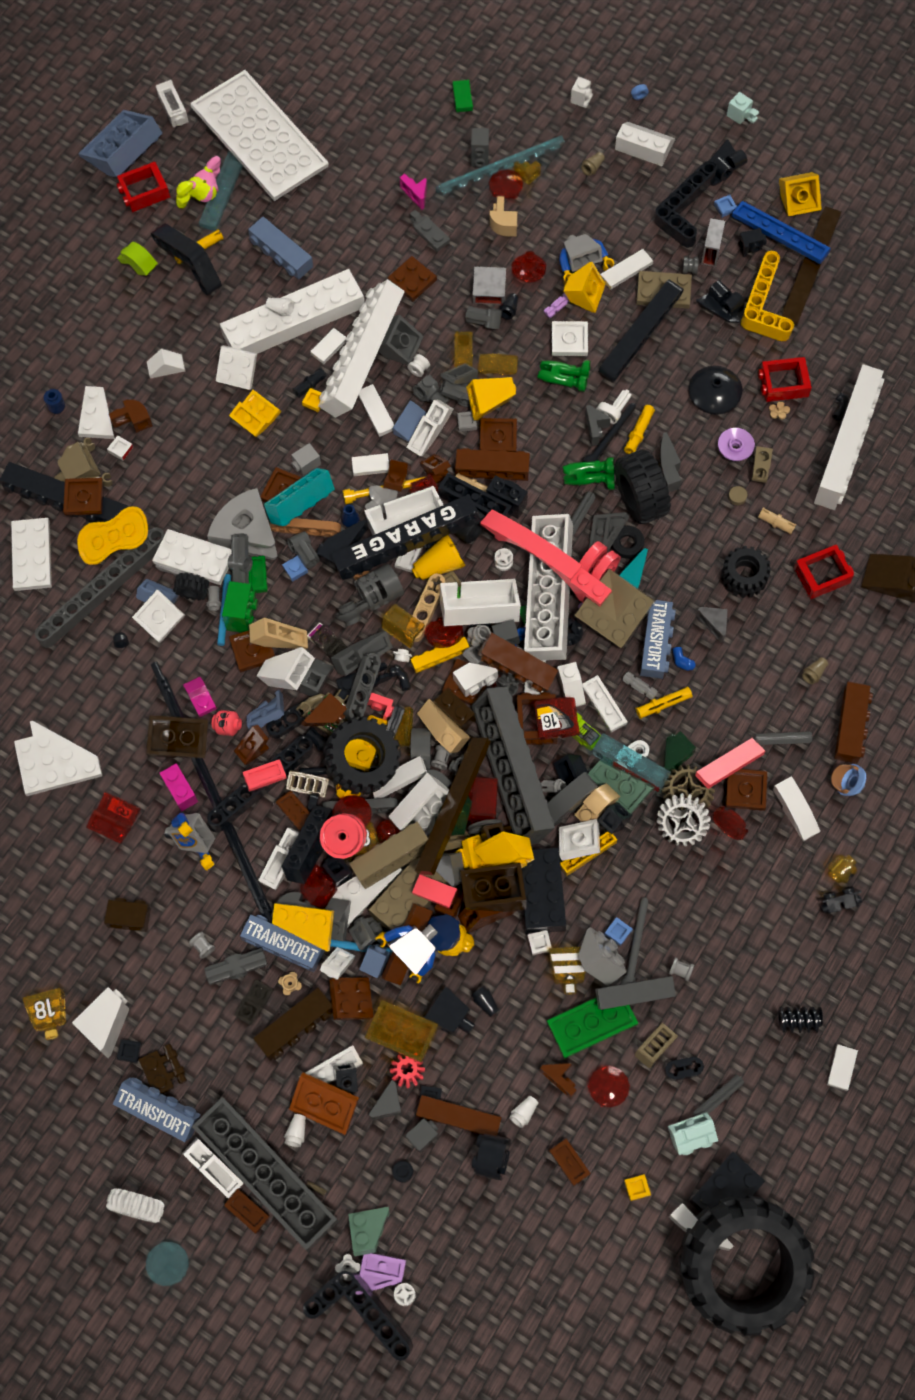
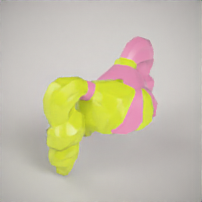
M212 157L203 170L196 173L189 181L181 182L176 189L177 207L185 208L191 197L202 202H208L216 197L219 190L216 177L220 173V157Z

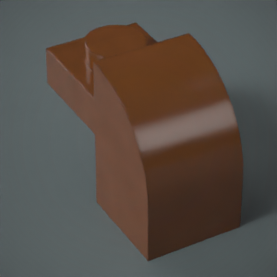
M124 400L123 408L115 409L109 413L114 428L131 422L137 433L153 426L145 406L137 400Z

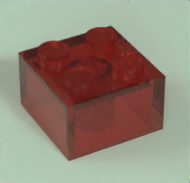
M475 778L469 792L470 802H468V820H471V825L483 820L496 819L498 779Z

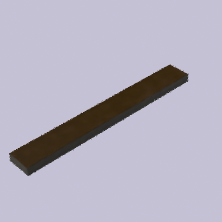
M825 206L813 239L829 246L842 211ZM806 256L782 314V317L792 320L795 326L799 323L821 264Z
M488 738L471 739L415 868L417 874H435L491 743Z

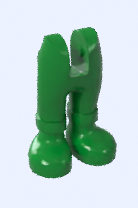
M541 361L540 369L542 370L538 372L537 378L547 383L568 387L574 386L579 391L585 392L591 361H583L580 367L558 361Z
M609 457L602 462L597 460L570 463L563 466V473L567 474L563 478L564 484L588 485L605 482L609 490H615L613 457Z

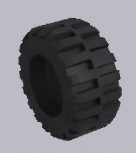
M640 449L618 458L614 464L615 479L621 498L633 520L638 524H646L666 516L671 510V499L665 477L654 456L648 450Z
M361 716L359 719L355 717L350 718L347 722H342L325 743L323 765L327 766L326 774L328 777L332 776L334 779L332 782L335 785H341V790L345 792L350 790L351 794L355 795L358 793L366 795L372 791L376 792L393 778L396 770L399 768L400 762L398 760L401 757V751L398 750L400 746L399 741L393 739L395 734L392 730L388 732L385 729L387 727L386 724L382 723L380 725L377 723L378 719L371 718V720H367V717ZM360 739L373 745L379 757V763L373 771L367 773L359 772L348 764L344 750L350 741Z

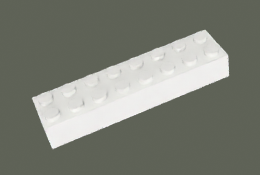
M347 269L281 297L289 298L294 302V310L291 315L284 316L268 309L265 304L220 323V327L228 347L258 354L358 311L364 303V295L350 270Z
M388 279L378 283L373 289L370 288L366 293L367 299L359 309L360 314L353 322V330L346 337L347 343L339 353L341 355L340 359L334 364V372L326 382L327 387L319 397L321 401L318 407L335 418L353 409L405 292Z
M862 365L814 504L832 510L836 509L837 504L841 505L885 380L881 378L884 371Z
M570 515L532 516L531 531L571 557L573 523ZM531 553L524 651L541 661L566 660L570 587L555 571Z

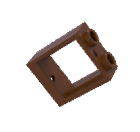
M543 692L540 695H532L531 693L517 695V713L521 728L523 729L522 705L550 704L556 707L555 694ZM557 728L550 731H524L526 744H557Z

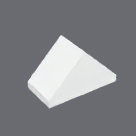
M160 349L147 361L150 379L185 372L182 354Z

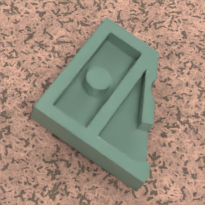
M389 1207L348 1214L354 1256L376 1252L379 1244L378 1240L384 1231L386 1218L390 1214Z

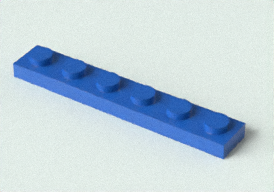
M741 201L732 212L733 218L754 229L760 228L763 234L819 264L830 253V247L744 201Z

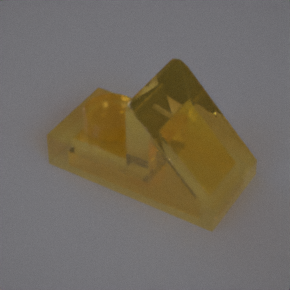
M455 331V367L464 363L473 367V331Z

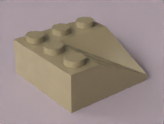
M609 568L600 582L609 587L612 593L601 606L586 598L575 616L618 647L624 648L656 600Z

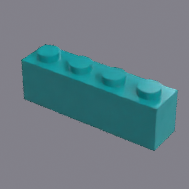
M315 468L266 502L264 506L270 523L286 526L292 519L302 515L305 510L315 506L316 502L329 496V493L335 490L329 471Z

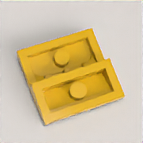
M252 390L243 403L239 402L229 416L257 437L278 417L281 411L255 390Z

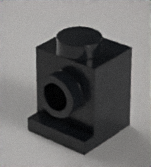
M760 228L740 233L738 244L743 257H746L747 253L762 250L763 245L767 244L766 236L762 234Z
M329 857L324 861L322 871L334 885L335 889L352 879V871L342 859Z
M354 1063L333 1066L335 1087L354 1095L353 1092L358 1091L357 1071ZM345 1080H350V1084L343 1083Z

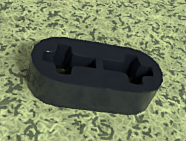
M698 1057L671 1061L665 1067V1076L671 1081L697 1077L703 1072V1061ZM692 1062L700 1066L697 1072H694L693 1069L686 1070V1067L691 1066ZM672 1066H674L675 1069H683V1071H679L677 1073V1076H674L673 1073H669V1070H671Z

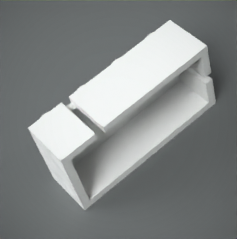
M432 486L384 503L387 517L385 520L380 505L364 510L368 527L372 535H375L443 506V503L436 489Z
M515 579L461 582L460 598H457V582L440 583V605L444 626L503 623L513 619L514 622H519L521 605Z

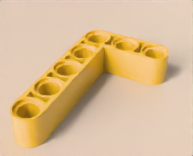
M768 251L764 255L741 319V325L746 330L779 341H787L794 328L792 320L762 310L780 261V256L777 252Z

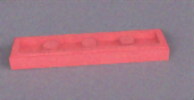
M751 738L698 770L695 776L709 789L763 756L765 750Z

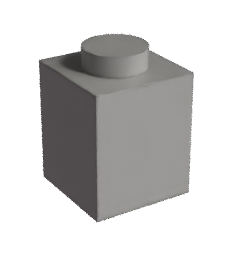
M310 443L291 454L293 461L291 464L296 472L300 471L303 476L321 465L320 456Z

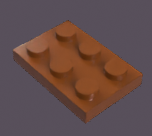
M302 1073L289 1110L346 1135L359 1097L306 1073Z

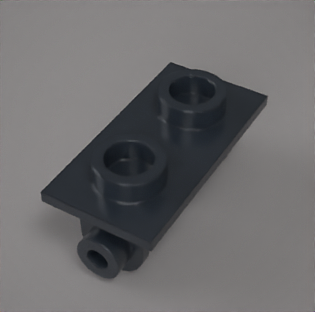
M850 886L843 888L842 892L839 893L834 891L826 892L818 900L824 903V905H821L822 912L830 914L841 910V902H843L844 909L859 906L862 903V899L857 894L862 892Z

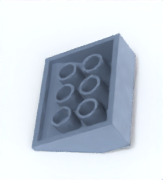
M123 110L78 154L105 174L117 178L130 165L134 164L136 159L141 154H144L152 143L158 140L162 131L152 116Z

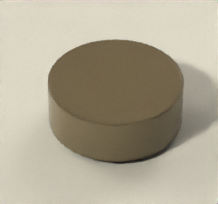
M735 486L729 491L728 499L733 505H742L746 502L747 491L743 487Z

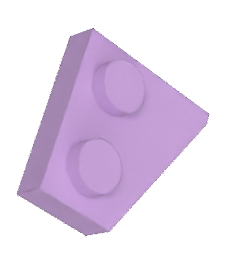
M376 1253L363 1255L360 1276L371 1290L402 1283L406 1260ZM357 1291L356 1294H363V1292Z

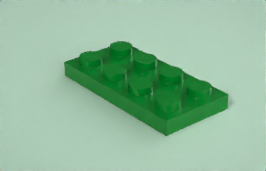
M594 998L547 1020V1024L564 1059L638 1025V1021L630 1005L600 1010L598 1009L597 998Z

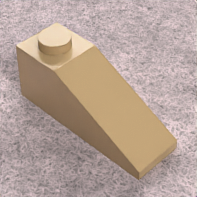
M262 618L249 625L250 643L263 647L308 648L306 630L268 618Z
M430 699L427 700L417 713L434 738L449 753L459 752L471 738Z

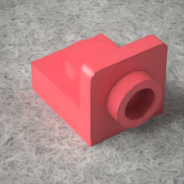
M371 693L367 705L371 706L373 710L385 711L383 720H387V717L390 718L394 708L392 706V699Z

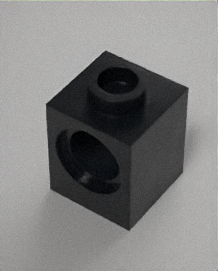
M616 803L605 810L598 822L613 834L622 830L633 815L620 803Z

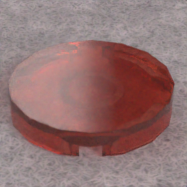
M443 617L437 618L438 620L435 622H430L426 627L425 635L428 643L437 648L454 646L463 637L462 625L444 626Z
M724 806L718 807L714 811L713 819L721 831L736 840H743L748 834V829H745L747 825L740 815L731 809L725 810Z

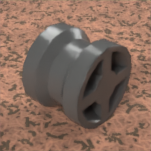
M684 256L682 273L697 275L698 257L689 258Z

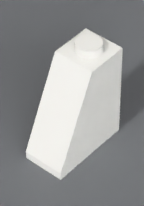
M300 647L265 660L257 677L271 687L297 690L315 658L304 648Z

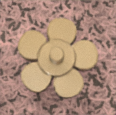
M778 402L777 406L772 404L769 407L770 417L785 419L786 414L790 412V408L788 406L784 407V402Z

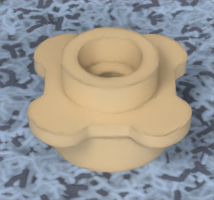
M290 972V974L280 977L278 983L283 987L285 995H290L291 992L299 991L302 988V984L298 982L295 972Z

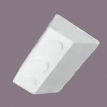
M626 122L622 124L616 136L615 150L663 166L675 138Z
M427 772L388 817L401 831L408 825L418 821L429 838L449 789Z

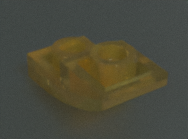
M480 354L478 371L481 374H517L518 357L505 354Z

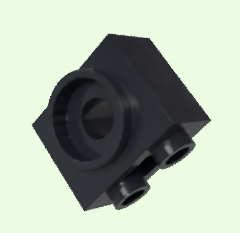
M495 475L486 489V493L511 505L512 516L519 519L527 506L528 491L512 481L504 480Z

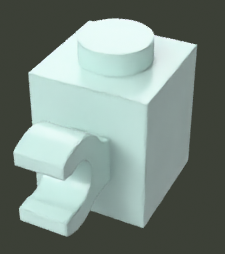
M739 92L729 102L727 116L739 124L745 119L754 123L758 119L756 116L759 114V111L752 108L753 100Z

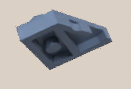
M280 690L274 693L276 697L269 703L264 701L258 708L247 715V727L249 730L255 725H259L262 728L265 724L278 720L284 715L283 694Z

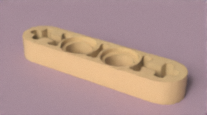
M441 574L430 576L407 626L406 634L412 642H418L423 638L440 601V584L436 586V592H434L435 585L433 582H437L440 579L441 583H446L445 578ZM429 595L435 597V601L431 604L425 602V598ZM420 612L428 614L425 620H419L417 615ZM417 623L419 624L417 629L419 634H415L414 636H412L411 631L416 630Z

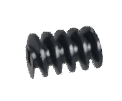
M779 1007L778 1020L782 1032L785 1033L786 1028L789 1027L790 1032L793 1033L794 1028L797 1027L799 1033H801L803 1027H805L807 1033H810L811 1027H814L815 1033H818L819 1027H822L823 1024L822 1008L818 1007L815 1010L814 1007H810L807 1011L806 1007H801L799 1012L798 1007H793L791 1012L789 1007H785L784 1011Z

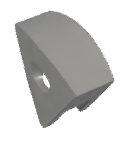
M258 489L248 490L239 494L225 504L214 518L207 535L208 541L231 549V535L244 533L248 536L250 556H265L266 559L274 560L278 556L275 540Z

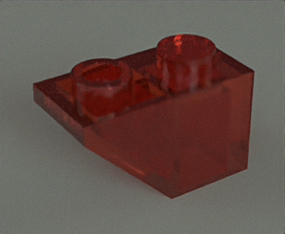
M316 864L306 884H301V893L312 905L325 908L338 889L332 884L334 881L322 873L323 869Z

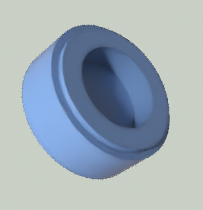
M645 84L637 85L631 90L632 97L635 100L642 99L649 93Z

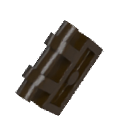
M171 1044L163 1047L166 1054L162 1057L156 1050L138 1059L150 1087L158 1089L161 1094L175 1088L172 1080L177 1078L179 1084L187 1081L184 1075L186 1072L180 1066L177 1059L178 1054L176 1050L172 1049ZM170 1062L173 1069L169 1074L164 1065Z

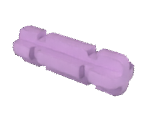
M565 293L562 295L563 297L560 296L550 305L551 307L548 306L544 310L547 317H553L568 302L570 303Z

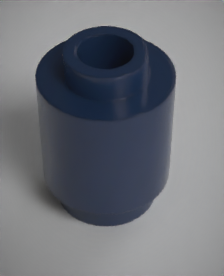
M50 389L44 394V401L48 410L54 414L62 413L65 408V402L60 391Z

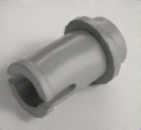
M210 586L208 588V602L206 606L211 611H217L221 607V602L219 601L220 588L218 586Z
M562 779L555 781L543 780L541 783L542 787H547L542 788L544 793L555 792L558 794L566 787V783Z

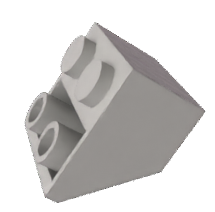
M589 927L578 955L584 971L607 986L627 972L624 967L625 961L618 953V946L615 941L607 939L601 931L597 932Z

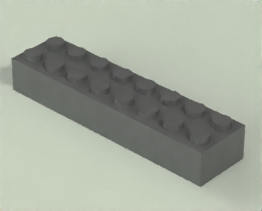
M508 687L487 688L472 705V709L475 713L482 738H488L491 741L487 755L513 834L530 838L531 845L538 844L555 828L554 820L550 815L548 802L544 797L542 784L538 779L536 767L531 759L530 749L526 744L524 731L520 726L518 713L515 711Z
M223 1097L191 1126L307 1252L339 1222Z

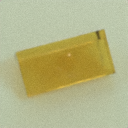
M396 604L383 616L382 629L409 648L413 647L415 638L425 627L422 622Z

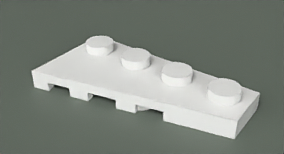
M402 869L396 870L367 889L362 886L357 876H355L324 897L328 903L331 898L351 901L348 928L363 913L370 903L372 904L383 890L388 888L402 872Z

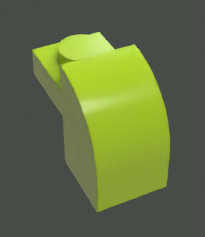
M131 242L129 246L123 248L117 258L121 264H130L138 275L147 276L158 264L152 255L136 242Z

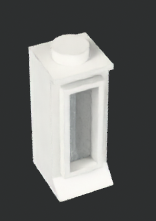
M172 80L156 85L158 97L172 127L188 123L187 112L174 88Z

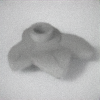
M370 486L369 494L372 501L368 502L364 507L367 510L380 505L382 513H385L384 503L395 500L398 492L380 486Z

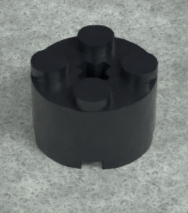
M487 1133L479 1135L477 1140V1147H479L478 1155H474L472 1161V1168H474L477 1176L502 1181L501 1174L505 1175L510 1151L506 1150L507 1145L511 1146L510 1138Z

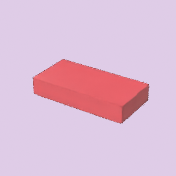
M280 759L243 772L249 792L287 779Z
M419 875L412 894L450 909L457 889Z

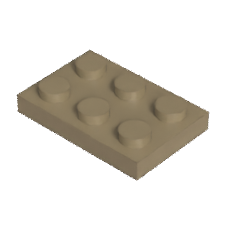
M639 271L636 305H648L665 282L670 279L684 288L681 297L673 307L689 309L692 275Z

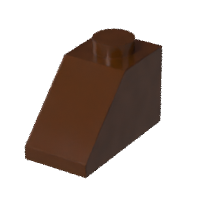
M329 693L306 717L301 725L331 726L334 722L339 724L345 717L343 713L347 708Z

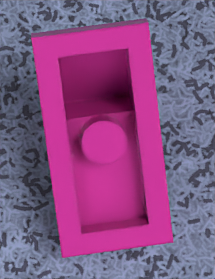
M406 174L400 177V188L421 210L424 209L427 178L416 184Z
M201 677L183 684L199 717L217 709Z

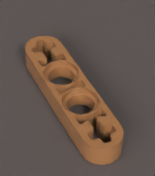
M294 518L286 526L269 524L271 531L298 534L305 531L308 535L331 537L341 532V524L333 521Z

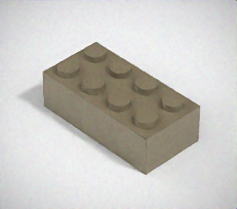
M421 856L412 860L369 909L370 916L378 923L380 922L388 931L404 926L413 903L428 909L434 903L412 894L420 875L415 872V868ZM437 871L434 875H423L446 885L449 884Z

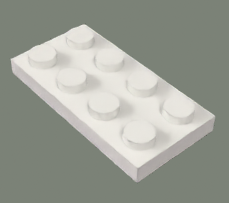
M49 518L11 521L14 591L51 588Z
M168 529L152 561L156 565L181 573L198 574L209 582L221 585L229 569L228 558L232 554V549Z

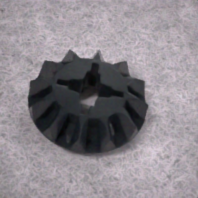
M568 617V628L572 626V633H567V646L577 644L583 636L582 624L577 619L574 620Z

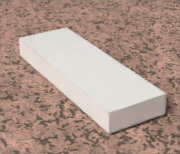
M641 249L600 275L611 290L638 274L639 271H643L651 266L653 260L644 249Z
M372 384L361 389L358 397L378 436L380 437L392 432L394 423L374 385Z
M598 675L582 683L584 692L610 733L627 724V720Z
M419 756L399 766L393 778L380 790L373 792L374 798H383L424 777L427 770L423 758Z
M352 1045L307 1071L306 1074L330 1084L334 1081L333 1066L354 1063L357 1068L363 1065V1062Z

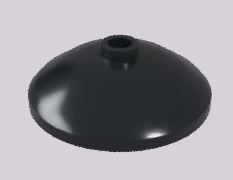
M708 366L698 370L692 376L688 388L692 403L699 410L714 415L724 414L733 410L739 404L743 392L742 383L733 371L722 366Z

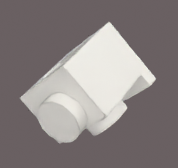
M581 77L577 78L571 91V103L587 108L593 96L592 89H590L591 81Z

